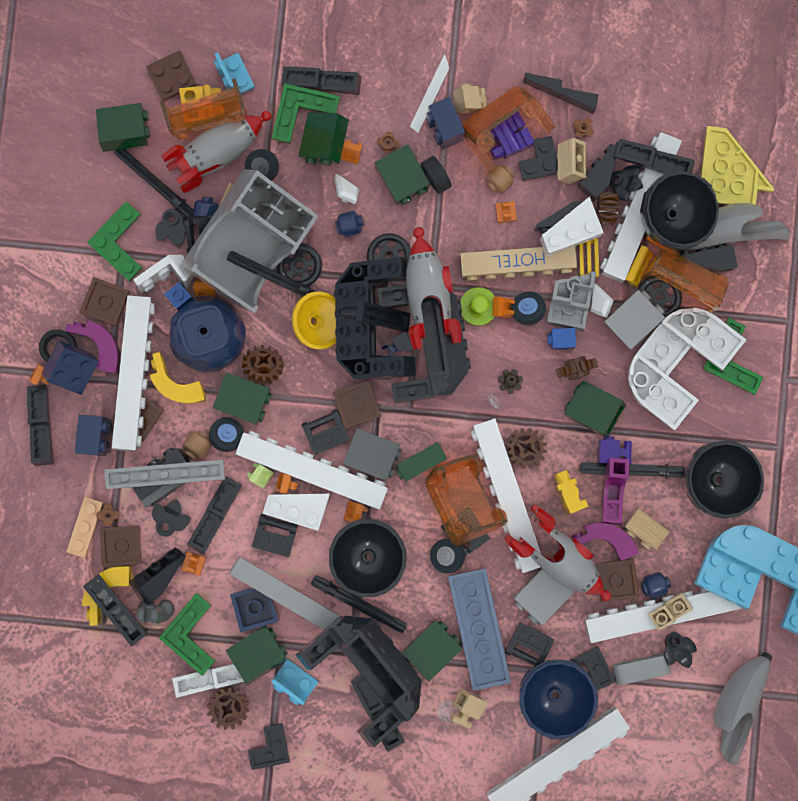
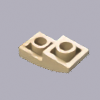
M681 592L658 606L648 615L660 631L674 623L679 617L692 611L693 607L684 593Z

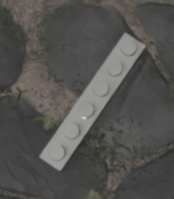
M224 460L104 470L106 489L225 480Z

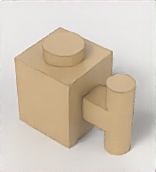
M466 83L453 91L457 114H473L480 109L481 112L488 111L485 88L471 86L469 83Z
M461 688L452 704L460 712L458 715L452 713L449 719L456 724L470 729L472 722L468 718L471 716L479 720L485 712L488 703L480 696Z

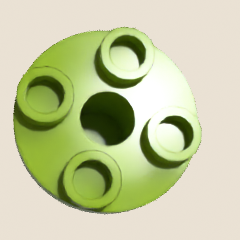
M481 287L468 290L461 298L462 318L475 326L485 325L492 321L494 318L492 316L493 297H495L493 293Z

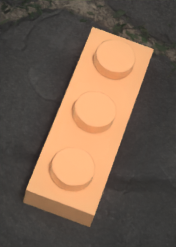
M84 497L66 552L83 558L87 557L99 520L96 518V513L101 512L104 502Z

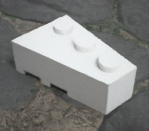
M590 197L541 236L540 241L546 257L596 239L603 234Z
M331 494L268 495L263 514L319 531Z

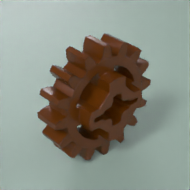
M261 345L260 349L254 346L253 351L248 349L247 355L243 356V374H248V380L254 378L255 384L258 381H261L262 385L265 384V381L272 384L273 379L278 380L279 375H282L284 366L282 355L277 356L278 350L271 351V346L267 349H264V345Z
M585 356L565 361V366L556 369L558 378L568 376V380H573L590 375L589 370L597 368L598 363L596 358L586 360Z
M520 428V434L514 431L515 437H508L511 444H506V447L510 448L507 454L512 456L509 461H516L514 466L517 467L519 464H522V469H525L526 465L532 469L533 463L539 466L538 460H545L542 453H547V450L543 449V446H546L547 443H542L541 441L544 436H537L538 430L531 433V428H528L527 432ZM521 436H529L526 441L518 439ZM535 441L538 442L539 451L535 449ZM529 444V449L532 452L524 453V448L521 445ZM514 445L518 448L519 454L517 456L514 452ZM526 456L534 457L531 461H523Z
M232 686L229 687L228 691L222 687L221 693L217 690L214 692L216 698L212 696L209 698L212 704L207 705V708L211 709L207 716H213L211 723L217 721V728L224 725V730L228 726H231L233 730L236 723L239 726L242 725L240 719L246 720L247 716L244 713L249 712L250 709L245 706L249 701L243 700L245 694L239 695L240 689L233 692ZM227 695L231 696L229 699L223 700L221 698ZM237 700H238L239 703H240L241 710L237 707V704H236V701H237ZM232 701L231 710L224 715L225 706ZM216 708L219 709L220 716L217 715ZM228 717H236L234 720L226 721Z

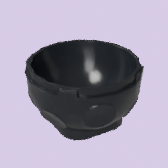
M684 171L667 173L655 180L647 191L644 192L640 208L642 223L647 235L660 245L677 250H687L706 241L712 235L717 225L719 212L716 194L712 189V185L705 178ZM670 211L674 214L673 218L669 216Z
M725 440L703 445L695 451L687 466L685 482L688 498L697 509L713 517L726 519L741 516L752 509L763 494L764 474L762 465L747 446L738 442ZM717 476L721 478L720 483H717L715 481V478Z
M361 518L343 527L335 535L329 549V567L333 578L340 587L354 596L377 597L387 593L401 580L406 568L407 552L404 542L397 531L390 525L372 518ZM366 553H370L372 555V558L370 560L365 559L364 556Z

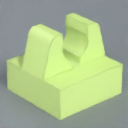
M254 463L255 471L253 474L248 472L247 476L251 482L264 489L274 472L261 464Z

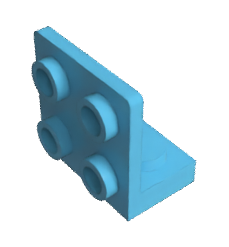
M218 52L215 53L217 60H214V64L220 77L224 76L222 80L229 94L233 93L236 98L255 89L239 53L224 60H221Z
M287 659L271 682L274 684L273 688L275 690L288 694L291 702L296 705L299 703L304 705L307 697L319 681L293 661Z

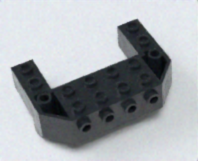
M395 257L350 263L335 283V353L338 363L353 379L390 380V378L416 376L415 357L377 355L375 325L341 317V309L343 307H357V301L375 304V290L377 288L388 287V282L406 280L408 258Z
M406 284L377 288L380 306L392 309L410 306ZM450 293L451 318H455L460 322L461 342L452 343L450 334L445 335L439 301L433 297L424 298L421 303L426 336V338H423L429 378L393 383L394 404L451 396L467 375L468 369H471L470 359L466 358L465 350H468L467 340L463 339L462 333L465 331L464 321L460 320L459 314L462 312L461 301H457V295L454 293Z
M340 616L295 655L307 670H312L338 647L343 651L385 704L380 711L357 730V733L369 747L375 748L403 721H409L420 707L422 679L418 676L414 667L406 661L402 652L394 646L390 637L382 631L381 626L376 620L365 617Z

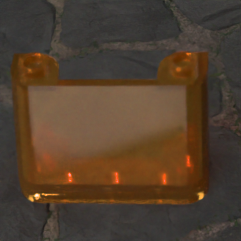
M476 454L438 464L425 479L427 491L451 542L455 546L468 543L504 526L508 522L504 510L499 507L493 509L478 476L481 473L482 464Z

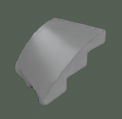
M593 271L586 275H577L570 279L555 281L546 324L584 331L596 272Z

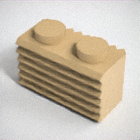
M571 138L558 144V181L571 184L587 177L585 175L586 143L584 141Z
M639 508L633 511L623 525L626 529L625 532L633 539L635 537L640 539V544L647 550L651 548L657 550L670 532Z

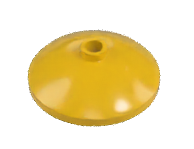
M325 292L308 293L299 299L293 309L292 327L299 341L309 348L326 349L336 343L335 298Z

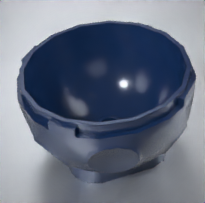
M211 295L195 297L180 307L172 317L170 324V348L178 361L195 371H220L231 365L244 349L246 340L244 322L237 309L220 298H215ZM202 328H207L205 335L201 334Z
M563 659L546 660L529 669L521 680L519 706L528 725L536 732L551 739L563 740L579 734L588 726L598 708V694L590 675L579 664ZM554 691L558 692L556 698L551 696Z

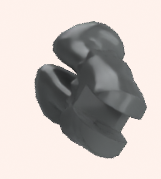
M167 599L162 600L158 606L154 602L144 604L141 601L138 605L137 618L142 623L152 622L159 624L171 618L175 607Z

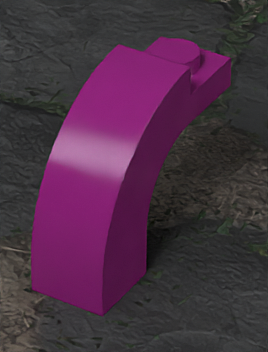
M87 320L86 328L84 327L85 324L73 322V325H66V332L89 337L95 341L99 349L97 370L119 375L121 363L120 348L114 336L107 329Z
M610 458L607 462L601 499L602 523L622 524L623 495L625 484L629 479L630 459Z
M589 523L582 526L585 531L584 534L580 531L571 535L572 539L575 538L581 544L594 539L607 541L613 547L620 561L639 553L631 537L619 527L611 524Z

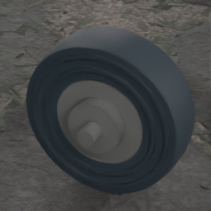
M257 149L247 156L245 169L257 170L272 181L279 172V162L271 151Z

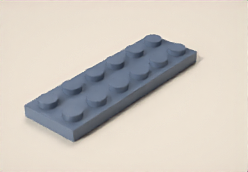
M486 568L448 576L473 691L511 683Z

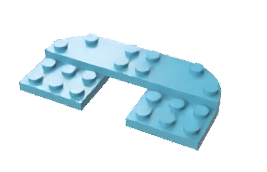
M748 525L735 526L718 534L711 541L694 584L746 610L749 609L761 574H764L794 589L780 627L798 635V547L757 527Z

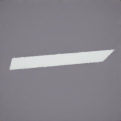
M445 54L410 125L418 133L427 116L428 106L433 103L449 70Z

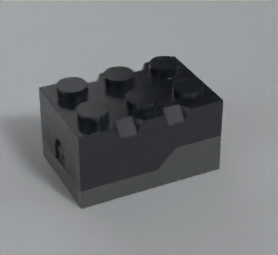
M172 447L163 453L164 458L161 460L154 459L147 466L189 463L191 461L185 456L182 449H173ZM186 483L132 487V489L147 508L153 507Z

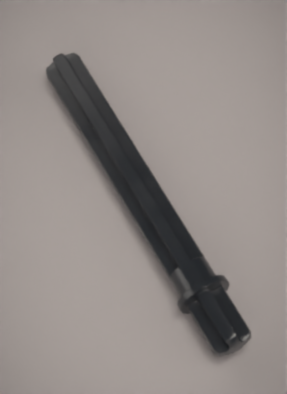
M125 149L114 151L118 158L175 207V211H180L186 217L193 216L194 209L186 203L187 200L185 198L182 199Z
M230 251L227 255V261L300 295L301 298L308 293L318 292L310 288L308 284L299 283L234 251Z
M582 462L580 463L579 470L581 474L604 475L607 463ZM629 464V476H652L668 479V477L683 478L685 475V468L683 466Z
M318 575L314 576L311 585L325 592V595L329 594L400 633L405 631L407 627L406 622L357 596L347 593L344 589L333 584L332 580L329 582Z

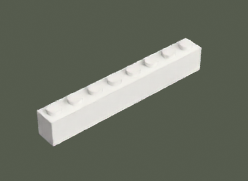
M660 132L657 137H653L650 146L657 148L658 151L676 155L682 140ZM644 168L643 172L641 171L637 176L641 180L643 188L633 191L629 195L628 199H631L629 206H625L621 216L624 217L622 224L618 223L614 233L617 234L615 241L611 240L608 246L609 256L604 258L600 268L603 269L601 275L620 283L625 281L645 232L640 215L644 192L647 191L655 180L665 174Z
M127 295L112 441L113 450L137 452L138 447L141 448L142 436H139V430L144 425L141 409H145L146 398H143V390H147L148 379H145V371H149L150 360H147V352H151V341L148 340L149 333H153V322H150L151 315L155 314V303H152L151 297Z
M496 419L472 426L473 430L470 432L473 441L478 442L479 449L476 450L479 459H483L485 467H483L485 477L490 478L492 484L489 485L492 497L496 496L498 501L495 504L498 515L502 514L504 522H501L504 533L508 532L517 541L522 537L541 553ZM515 553L514 563L517 570L520 569L522 573L540 568L530 556L522 558Z
M249 431L248 434L243 433L235 453L236 455L380 510L388 489L384 487L386 483L377 479L374 482L368 481V476L358 472L355 476L349 473L350 469L340 465L337 469L331 466L332 462L322 458L319 462L313 459L314 455L304 451L302 455L295 452L296 448L286 444L284 448L277 445L278 441L267 438L266 441L259 439L260 434Z
M700 588V592L696 593L685 591L683 593L693 607V610L679 617L670 625L742 608L703 588ZM674 595L664 596L662 601L657 602L655 599L644 601V605L637 606L636 603L629 604L623 610H618V608L606 610L607 613L599 615V612L587 614L588 618H583L588 641L594 643L657 628L648 614L674 597Z
M613 706L592 720L579 734L564 739L487 791V797L490 801H529L531 795L536 792L537 794L543 792L547 788L546 785L552 781L555 783L562 779V774L568 770L570 772L574 771L579 767L580 762L593 758L596 755V751L599 749L604 750L612 744L611 741L624 737L630 727L618 709Z

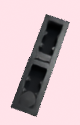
M284 66L281 85L289 84L311 90L359 95L362 77L358 72L322 71L320 68Z
M525 73L523 83L594 114L599 94L562 88L563 80Z
M624 139L619 140L614 155L616 159L663 174L677 171L692 173L695 166L694 159L658 151L655 147Z
M47 385L28 386L27 408L28 424L30 425L31 463L34 466L54 464Z
M225 476V480L220 484L205 514L188 541V547L205 555L238 495L242 484Z
M100 574L83 586L131 647L148 634Z
M361 675L350 682L367 715L371 719L385 704ZM398 727L382 740L387 752L406 743Z

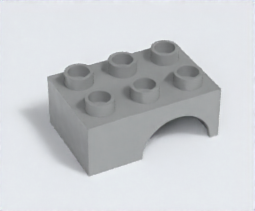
M244 169L180 266L240 308L255 313L258 309L257 298L266 279L227 261L228 253L234 251L273 270L284 258L295 253L318 218V215L259 171Z

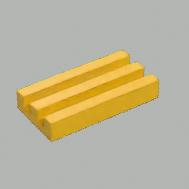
M598 239L578 245L579 276L592 272L591 244H593L594 272H596L595 277H599ZM583 244H586L587 273H584Z
M641 246L625 279L633 287H638L653 256L648 247Z

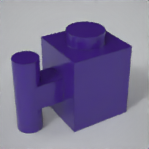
M603 436V440H598L597 463H607L610 458L624 456V459H630L629 464H631L632 441H624V448H620V440H615L614 436H609L608 438Z

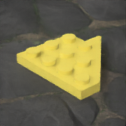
M706 127L700 177L705 178L712 185L718 205L727 206L737 203L756 205L757 191L771 193L774 191L773 186L727 128Z

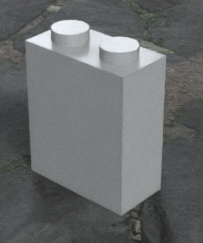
M637 290L604 321L630 349L665 318L662 315L665 313L658 304L653 306L649 301L651 297L644 290L642 292Z
M540 567L513 598L516 600L514 604L521 611L526 609L530 613L529 619L535 624L539 622L543 626L575 591L557 582Z

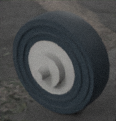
M441 539L431 549V563L439 572H456L464 563V549L454 539Z

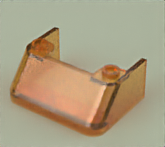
M236 78L232 79L234 88L168 108L164 101H159L172 137H177L178 140L189 137L188 134L229 121L234 123L243 121L247 111Z
M520 86L511 88L462 123L465 131L464 138L488 173L497 169L486 154L495 143L490 130L519 110L527 118L534 119L537 117L547 133L556 128L540 102Z
M661 247L655 252L642 277L645 280L651 274L707 304L708 308L706 311L710 313L720 308L729 286L728 278L719 273L716 275L677 254L675 249L669 247Z

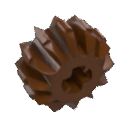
M612 192L601 193L597 203L596 214L598 220L603 225H614L619 211L618 195Z

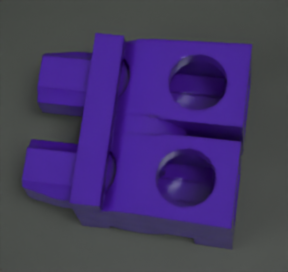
M518 110L511 113L508 117L491 124L490 129L482 134L486 144L495 140L498 145L490 150L494 160L502 157L506 159L531 148L534 144L528 128H524L526 124Z

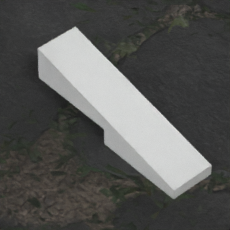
M233 663L210 668L204 676H201L198 672L171 677L176 698L244 682Z

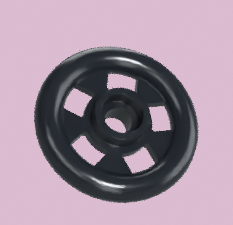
M382 234L370 243L367 250V261L387 259L386 254L388 252L393 254L392 258L399 257L398 250L402 249L404 250V258H409L411 247L403 237L397 234ZM387 241L396 242L395 247L387 246ZM378 246L383 248L380 255L375 253Z
M301 243L296 250L298 256L290 259L289 256L284 258L276 266L277 272L291 279L294 278V274L302 275V281L297 282L304 285H312L321 274V257L312 246ZM306 252L312 257L309 262L303 257ZM302 263L303 267L301 269H297L296 264ZM284 264H290V272H285ZM309 266L314 268L311 275L306 274Z
M655 274L643 280L638 287L640 292L643 290L651 292V299L649 301L653 305L658 304L665 313L662 315L665 318L679 310L682 303V290L677 281L672 277L664 274ZM661 282L662 287L653 289L652 283ZM670 286L674 291V294L671 296L665 290ZM661 293L663 299L661 301L656 300V294ZM669 300L673 305L666 310L663 306Z

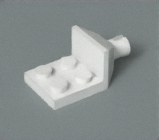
M168 255L133 280L139 291L143 293L144 291H151L158 281L168 279L172 271L185 289L189 288L194 275L180 266L185 259L183 255Z

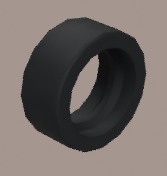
M431 156L421 163V168L436 193L441 194L452 187L446 171L435 156Z
M61 329L48 331L41 337L39 353L48 362L50 355L47 351V345L52 338L63 337L70 345L78 347L75 338L70 333Z

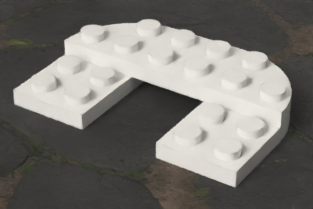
M690 308L675 311L658 325L633 357L628 370V385L631 394L640 406L646 408L672 430H676L699 400L668 376L690 347L722 371L745 343L746 339L717 316L706 310Z

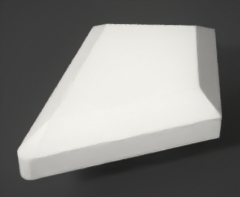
M335 174L334 181L337 197L341 198L345 203L351 202L355 204L359 189L342 176Z
M594 283L590 312L607 318L614 300L599 285Z

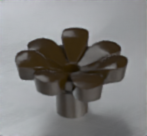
M513 369L511 373L508 370L503 371L504 376L498 377V382L502 383L500 390L505 391L508 389V393L513 394L514 389L519 391L522 388L519 382H522L523 378L522 376H517V370Z

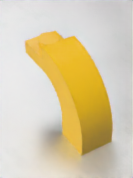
M160 352L152 354L151 364L153 370H157V373L150 374V377L161 394L183 404H196L207 401L202 382L198 381L186 385L176 384L168 375L163 354Z
M117 566L99 573L110 588L114 586H131L129 581L132 580V566ZM85 590L82 606H90V609H87V621H90V626H97L101 624V609Z

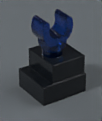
M404 332L393 338L394 345H385L381 348L382 350L390 349L391 352L387 356H394L397 351L402 352L405 350L406 353L415 351L410 343L409 332Z

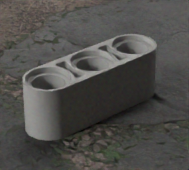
M664 653L612 665L616 685H624L671 674L670 666L665 660Z

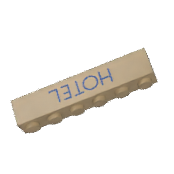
M575 246L546 257L543 247L460 253L461 279L466 278V281H476L478 277H485V280L496 279V276L515 278V275L523 274V277H532L534 273H542V276L553 275V272L561 271V274H570L572 270L577 268Z

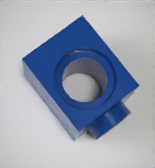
M180 282L164 294L177 310L193 299Z
M575 328L551 329L550 334H547V344L551 345V350L576 348Z

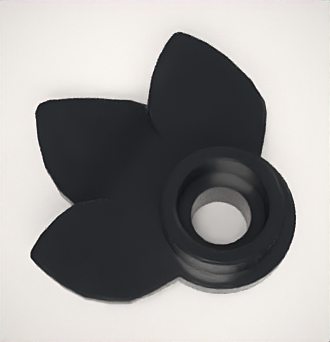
M629 165L622 171L612 173L609 186L614 189V194L618 195L619 200L627 201L629 192L643 188L641 180L637 177L642 170L641 167Z
M168 209L163 213L162 221L156 226V238L158 241L169 238L174 245L180 246L185 238V226L182 224V218L184 217L175 209ZM170 216H175L174 222L169 221Z
M178 500L170 502L165 508L159 504L154 506L152 517L157 523L156 531L160 536L168 537L174 531H182L188 526L191 518L187 515H181L182 509ZM165 523L169 525V529L167 531L163 530V525Z
M677 632L667 634L664 640L666 646L664 657L667 664L670 666L677 661L683 667L690 668L692 664L691 653L697 651L695 643L690 638L682 637Z

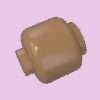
M497 165L486 175L488 181L486 185L493 193L495 191L503 193L514 183L513 177L515 175L508 166Z
M201 431L191 432L182 445L186 451L184 453L185 456L191 460L195 458L203 459L211 447L209 436Z

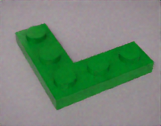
M284 84L271 137L272 140L291 144L299 108L319 113H337L340 96Z
M126 201L87 243L130 282L143 268L119 247L116 241L133 225L141 214Z
M727 318L725 322L742 336L746 328L745 325L731 318ZM706 360L703 370L752 395L756 394L764 378L732 361L722 371L708 360Z
M196 593L159 639L201 676H204L216 660L187 635L212 605L200 594Z

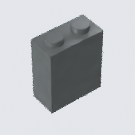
M356 428L343 465L386 481L387 478H392L395 467H392L394 459H399L402 450L399 449L400 444Z

